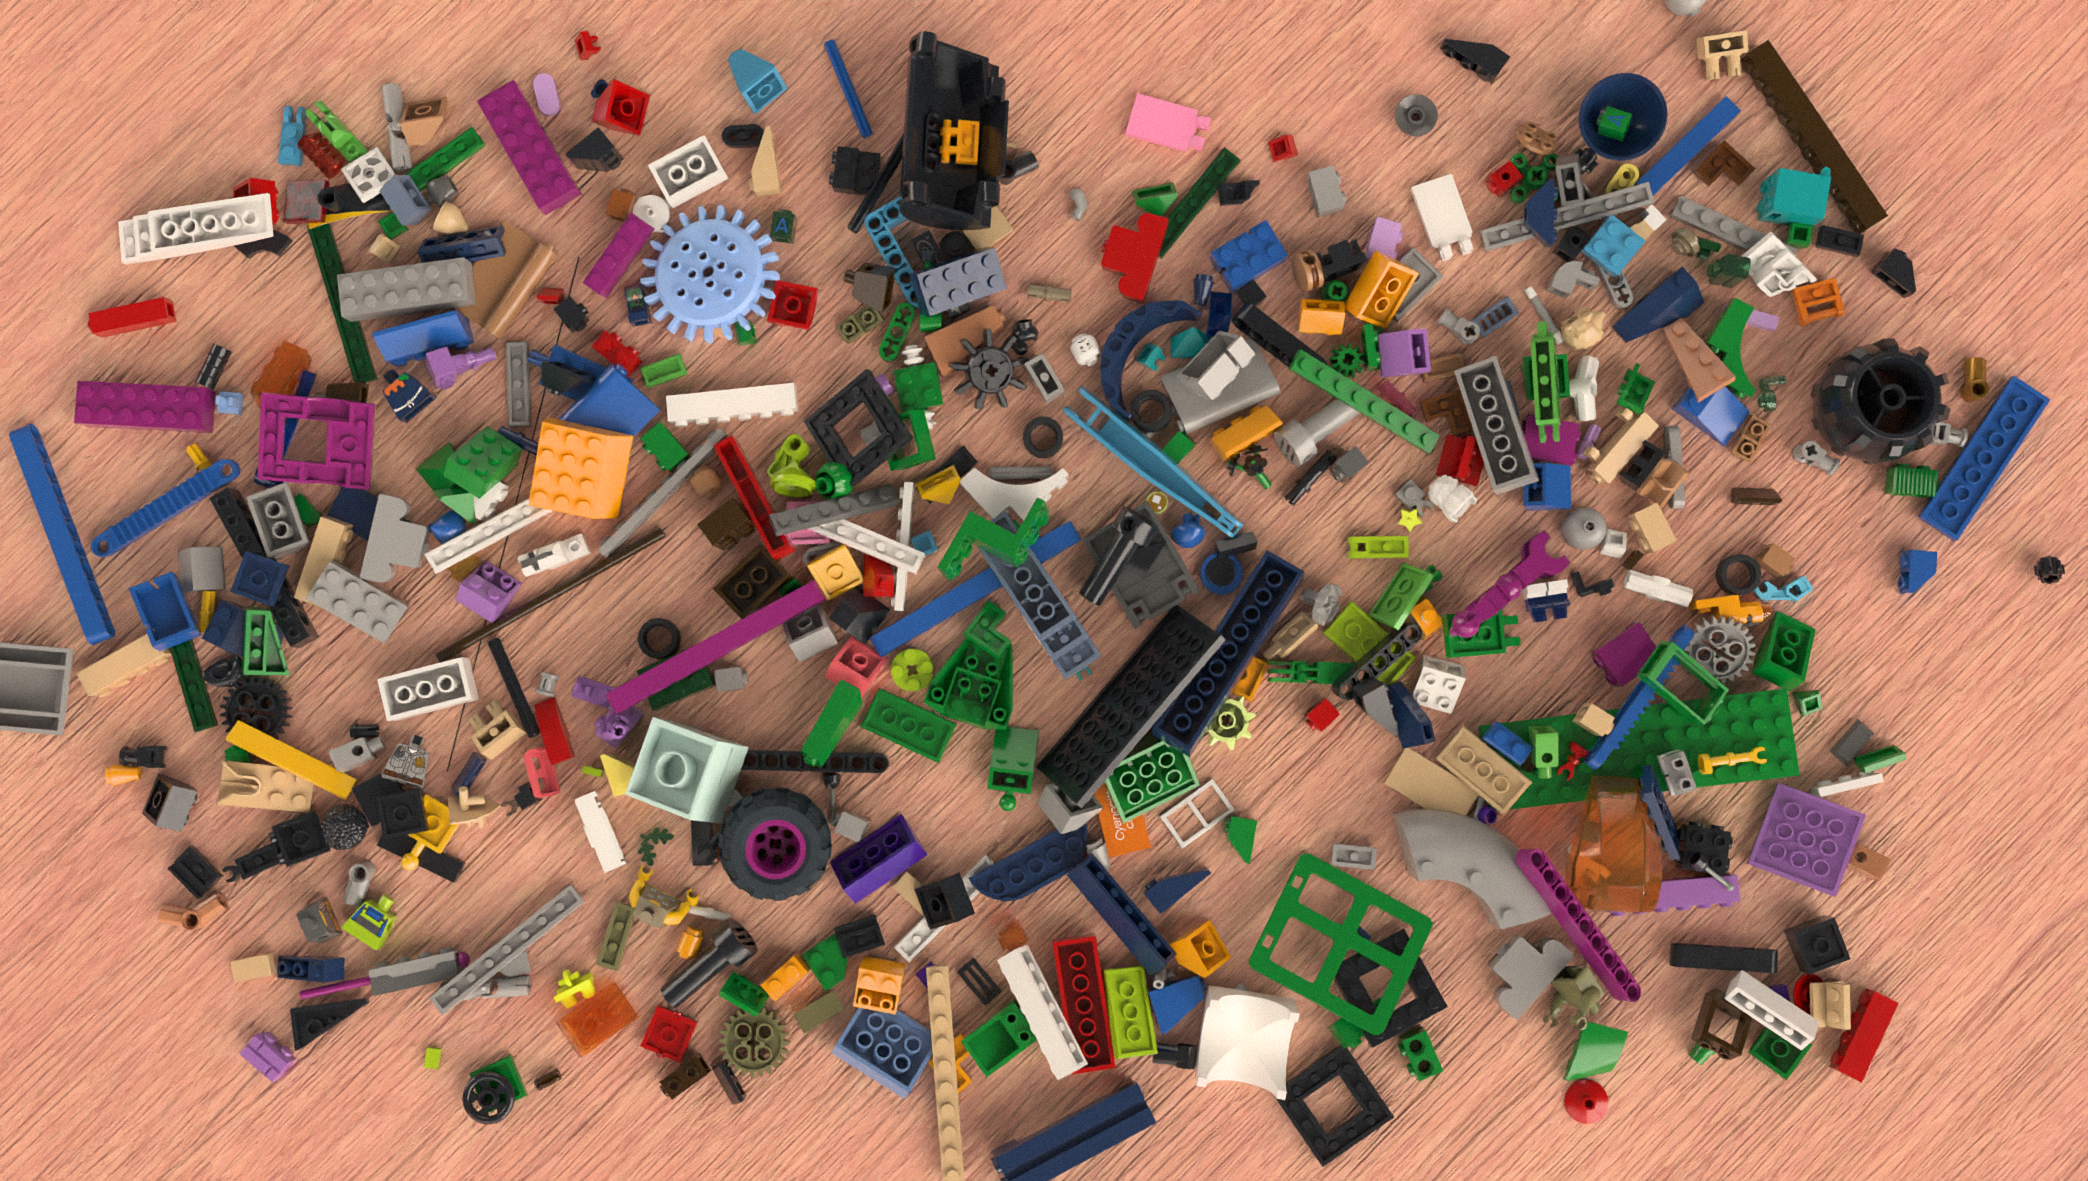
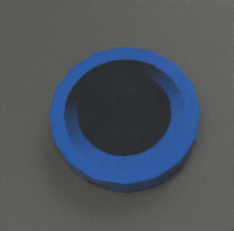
M1216 553L1204 560L1201 566L1200 578L1208 591L1225 595L1239 587L1243 578V569L1235 556L1232 555L1218 559Z

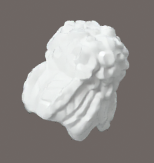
M1443 475L1438 477L1429 486L1428 494L1430 501L1439 506L1451 522H1458L1457 518L1467 511L1469 505H1475L1477 502L1473 492L1464 485H1459L1458 480L1453 479L1451 476Z

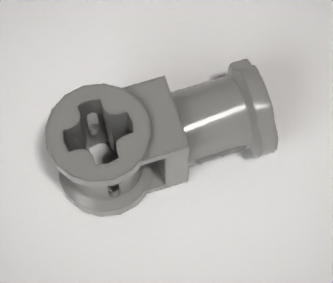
M1448 307L1437 322L1438 325L1442 324L1450 329L1451 333L1458 337L1459 341L1463 344L1473 343L1480 334L1479 326L1476 323L1469 322L1463 317L1460 319L1451 313ZM1468 329L1472 331L1469 337L1465 335Z
M1936 423L1932 430L1933 442L1930 444L1944 445L1953 443L1958 447H1963L1968 438V431L1966 428H1951V424Z
M1814 441L1799 444L1793 449V457L1797 462L1805 463L1811 467L1817 466L1825 471L1828 476L1833 475L1840 465V459L1828 456L1826 454L1827 451L1820 448L1819 444Z

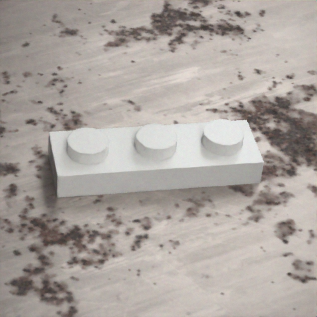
M1861 771L1859 772L1860 776L1853 778L1852 775L1838 777L1839 781L1831 782V780L1817 782L1818 786L1810 787L1813 796L1822 797L1881 783L1884 780L1882 773H1873V771L1864 773Z

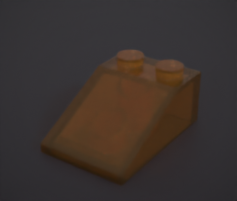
M614 981L555 1022L580 1058L639 1016Z

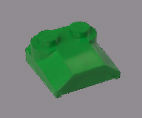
M1558 354L1559 397L1567 398L1570 397L1567 354ZM1526 356L1522 358L1521 373L1524 377L1526 400H1534L1532 356Z
M1765 1027L1748 1053L1775 1074L1787 1080L1809 1051L1812 1044L1809 1043L1803 1050H1800Z

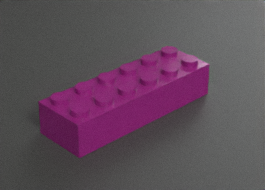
M514 80L477 100L536 205L545 215L582 195L522 89Z
M77 381L74 423L86 427L213 433L216 391L206 387Z

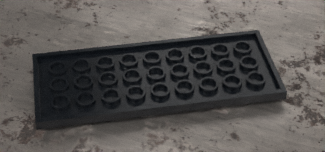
M1178 605L1172 607L1036 767L1082 808L1129 752L1133 750L1153 724L1162 716L1182 690L1191 682L1200 669L1205 666L1206 662L1226 639Z

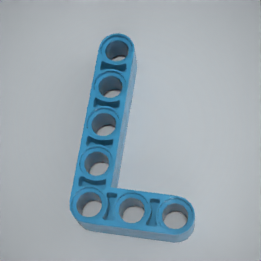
M900 196L867 215L865 226L886 265L896 268L895 280L908 303L913 308L920 309L918 302L911 300L912 295L915 294L912 282H901V278L904 275H909V273L914 271L890 232L891 229L909 220L899 211V203L903 199ZM896 210L899 212L896 218L888 217L890 211ZM871 222H880V226L878 228H870ZM883 239L891 240L890 245L887 247L880 246V242ZM900 257L901 262L898 265H892L890 263L891 259Z

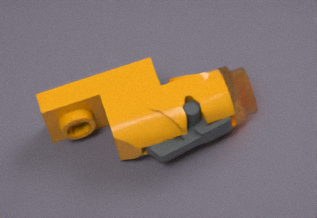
M1739 595L1697 600L1689 603L1690 610L1697 609L1698 613L1712 612L1716 620H1719L1720 616L1723 615L1727 621L1731 616L1734 619V623L1738 620L1742 623L1741 627H1750L1760 622H1765L1766 619L1771 617V608L1768 602L1761 600L1756 602L1739 601Z

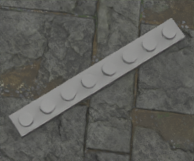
M1646 182L1584 200V203L1557 208L1558 213L1557 220H1554V229H1557V231L1564 230L1571 226H1578L1609 217L1610 215L1653 204L1654 199L1650 184ZM1524 218L1480 231L1485 252L1535 238L1524 227Z
M721 429L712 431L707 437L708 441L703 446H697L691 453L693 456L688 461H682L676 468L678 471L673 476H667L661 483L662 487L657 492L655 490L646 497L647 502L642 506H637L631 512L632 516L627 521H622L616 527V532L611 537L607 536L600 543L601 547L598 551L605 557L611 556L716 451L713 445L729 436Z
M569 885L430 996L429 999L441 1015H445L585 903L584 899L573 885Z

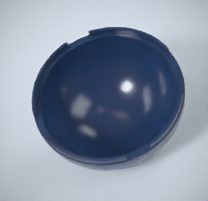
M1633 73L1614 74L1597 82L1584 97L1579 111V129L1587 146L1601 157L1616 161L1631 160L1650 151L1662 137L1667 124V104L1660 89L1649 79ZM1607 106L1632 114L1631 124L1623 142L1598 134L1599 126L1596 123L1600 113H1605Z

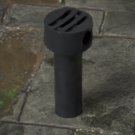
M1126 506L1121 508L1112 523L1117 533L1079 591L1081 596L1098 606L1102 605L1138 546L1149 547L1160 530L1148 518Z
M730 919L712 934L714 944L661 987L663 997L671 1006L675 1008L680 1006L730 963L740 967L758 952L754 939L739 922Z

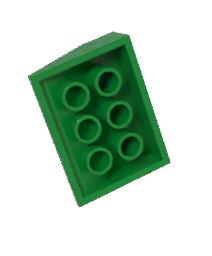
M1152 732L1141 738L1133 750L1129 752L1104 782V786L1123 824L1200 786L1189 757L1153 736Z

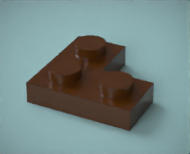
M1724 140L1693 173L1708 187L1723 172L1739 186L1756 168Z
M1460 389L1419 402L1426 423L1446 416L1453 436L1473 430Z

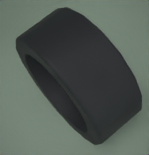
M1157 390L1140 392L1134 397L1130 407L1134 424L1144 432L1155 433L1161 431L1171 420L1172 410L1169 400L1163 393ZM1148 400L1160 402L1164 409L1162 417L1153 423L1144 422L1138 414L1139 407Z
M1041 416L1032 419L1026 425L1023 432L1025 448L1031 455L1037 458L1046 459L1054 456L1059 452L1063 444L1061 426L1050 417ZM1040 425L1051 427L1056 435L1054 445L1046 450L1037 449L1031 442L1032 431Z
M1738 554L1722 560L1716 568L1715 577L1721 590L1727 594L1743 595L1751 593L1757 588L1761 581V570L1755 559L1748 555ZM1736 562L1745 564L1750 572V581L1747 585L1740 588L1732 586L1726 576L1728 567Z
M655 618L643 624L637 639L639 647L644 654L651 658L665 659L676 653L680 647L681 635L677 626L671 621ZM663 626L671 633V644L664 651H654L647 643V635L654 627Z

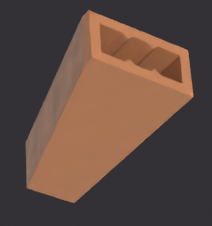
M994 305L924 337L943 379L955 371L948 367L949 362L964 363L970 355L960 343L962 338L971 342L973 347L977 349L984 346V328L991 329L993 337L1004 328L1002 322L1005 321L1001 309L996 310Z

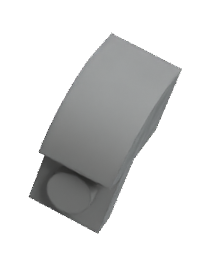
M1571 261L1565 263L1554 272L1546 291L1567 298L1571 295L1575 284L1592 291L1598 286L1600 278L1596 277L1595 273L1591 271H1581L1583 262Z

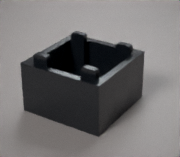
M1823 915L1784 930L1801 972L1813 974L1851 959L1834 917Z

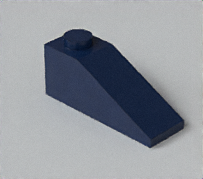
M1205 868L1159 878L1157 881L1154 878L1144 886L1146 890L1143 892L1161 914L1209 876L1211 872Z

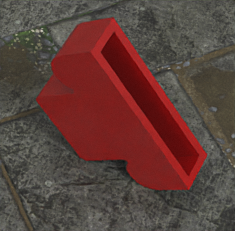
M1145 213L1139 217L1137 222L1139 232L1114 225L1109 239L1104 240L1101 250L1104 253L1101 262L1102 268L1106 271L1123 275L1118 282V288L1124 298L1144 304L1169 224L1168 218Z

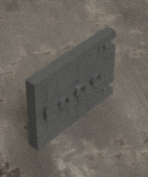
M1148 501L1133 510L1145 516L1160 528L1151 543L1160 542L1161 540L1167 542L1144 578L1125 567L1112 587V591L1135 629L1142 626L1141 622L1145 619L1150 621L1186 600L1185 596L1191 592L1193 595L1200 592ZM1113 522L1083 539L1096 563H1098L1117 533V530L1112 526ZM1185 580L1187 585L1180 589L1177 583ZM1140 606L1143 611L1136 615L1133 609Z

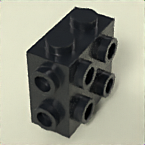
M1689 821V825L1681 824V828L1678 829L1680 858L1674 859L1675 867L1694 870L1688 865V860L1692 854L1699 851L1706 856L1710 869L1719 875H1726V871L1730 867L1728 853L1733 844L1731 832L1724 831V826L1712 824L1710 829L1703 828V823Z

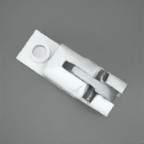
M581 533L564 541H556L518 556V562L523 567L521 569L523 574L528 577L547 569L553 570L587 556L591 552L584 534Z

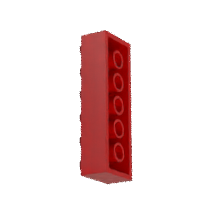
M1092 933L1053 939L1052 944L1063 1016L1088 1065L1073 1072L1072 1075L1116 1068L1096 935Z

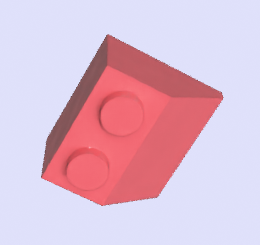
M851 636L832 660L825 677L835 684H838L842 679L859 688L861 698H863L888 658L885 656L880 657L876 650Z

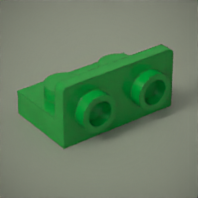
M1365 324L1360 329L1362 350L1365 354L1363 358L1366 362L1364 365L1365 372L1380 370V353L1377 349L1378 334H1383L1382 327L1373 328V324Z
M735 972L730 975L718 994L754 1017L758 1015L769 998V994L762 987L756 986L744 976L738 975Z

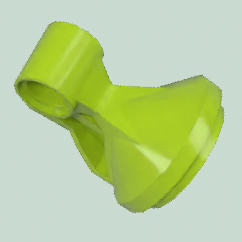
M798 434L790 435L783 443L781 449L776 450L775 461L766 472L770 478L769 485L776 493L783 496L801 498L810 496L817 489L815 486L816 481L799 465L809 455L810 446Z

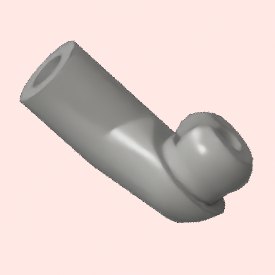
M1072 189L1069 196L1074 200L1076 207L1071 217L1080 221L1088 206V202L1081 189Z
M1166 968L1157 971L1154 974L1153 986L1156 989H1161L1164 987V983L1174 981L1176 979L1175 971L1173 969L1167 970Z

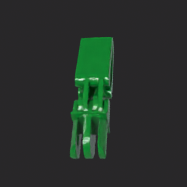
M1268 660V665H1287V668L1268 669L1267 673L1286 674L1287 678L1267 677V682L1307 683V680H1313V684H1333L1355 663L1313 662V665H1308L1307 661ZM1307 671H1313V674H1307Z

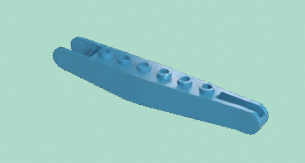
M1083 386L1078 388L1079 393L1098 408L1088 421L1068 406L1062 409L1065 414L1155 486L1217 526L1228 536L1233 538L1238 533L1244 523L1222 505L1182 466L1177 464L1162 448ZM1103 411L1110 419L1101 431H1098L1092 426V423ZM1207 501L1222 514L1219 518L1203 508ZM1236 525L1238 528L1234 532L1232 529Z

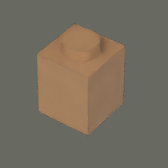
M1773 543L1765 546L1757 557L1756 562L1772 576L1780 577L1786 576L1792 570L1793 565L1791 564L1795 558Z

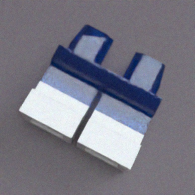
M1567 579L1528 585L1522 590L1526 611H1531L1534 623L1547 621L1545 609L1552 608L1554 620L1567 618V606L1570 605L1567 596Z

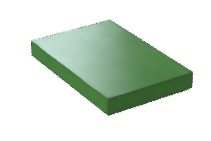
M1403 562L1368 616L1375 621L1399 630L1434 576L1427 571Z

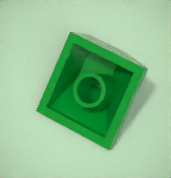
M450 442L416 468L434 492L440 489L460 487L443 476L448 457L456 451Z

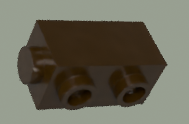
M698 1053L660 1081V1088L666 1097L669 1096L673 1100L706 1076L711 1069L701 1054Z

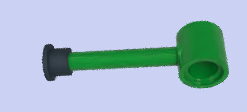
M920 250L925 268L933 266L937 250ZM920 311V332H936L942 329V312L932 316H925Z

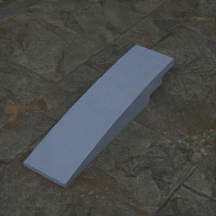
M1006 511L990 521L1015 535L1018 531ZM978 547L1065 680L1102 657L1030 547L1027 550L1029 554L1023 564L1020 563L1018 568Z

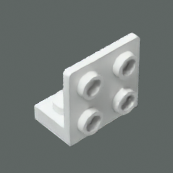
M1423 654L1421 673L1412 696L1421 706L1451 714L1466 679L1465 666Z

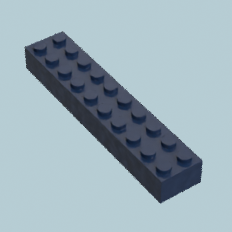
M1266 550L1215 630L1226 640L1152 727L1153 736L1186 756L1191 757L1303 581V570Z

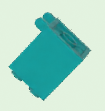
M1824 167L1821 169L1820 175L1784 168L1776 170L1761 183L1760 193H1762V197L1756 209V212L1759 213L1758 221L1789 226L1791 222L1814 226L1825 218L1831 181L1830 168Z

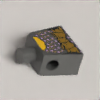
M327 896L305 906L296 914L308 942L325 943L343 934Z

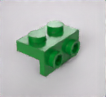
M1636 363L1632 370L1627 369L1622 379L1626 382H1622L1616 394L1619 395L1616 404L1640 415L1655 381L1638 374L1637 371L1640 364Z

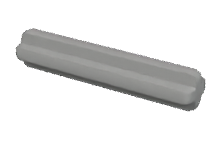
M990 467L989 477L991 479H1047L1052 476L1051 467Z

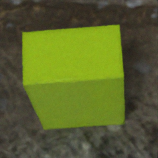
M583 765L581 773L603 777L605 769Z
M427 1047L424 1068H439L442 1048Z

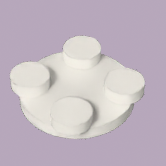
M646 195L637 199L632 213L655 228L653 232L664 233L663 226L667 225L669 221L671 206L666 199L656 195Z

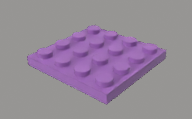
M1777 783L1747 864L1836 897L1866 815Z

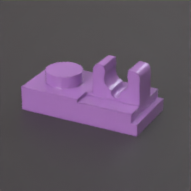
M578 676L573 688L572 697L608 708L610 703L605 695L616 688Z

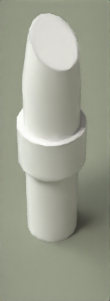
M690 906L689 910L691 914L704 916V918L726 921L731 917L730 914L709 907Z

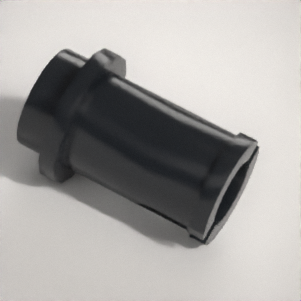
M355 723L350 726V737L355 738V740L360 737H378L379 724L359 725V723Z

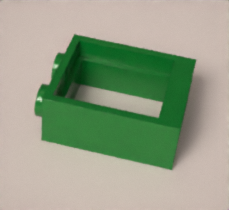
M908 407L902 409L903 413L899 414L903 422L911 421L918 453L905 457L902 447L888 459L890 471L905 470L936 459L924 409L915 410V407Z

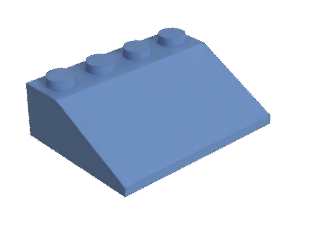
M858 1008L831 1053L905 1099L933 1054L931 1030L897 1010L895 1015Z

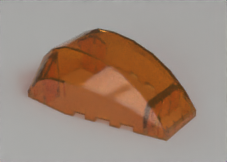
M1592 775L1583 811L1578 820L1579 824L1576 834H1574L1572 847L1566 860L1565 876L1566 884L1584 909L1633 913L1655 911L1661 890L1663 869L1653 825L1647 811V804L1643 803L1640 790L1642 788L1638 778Z

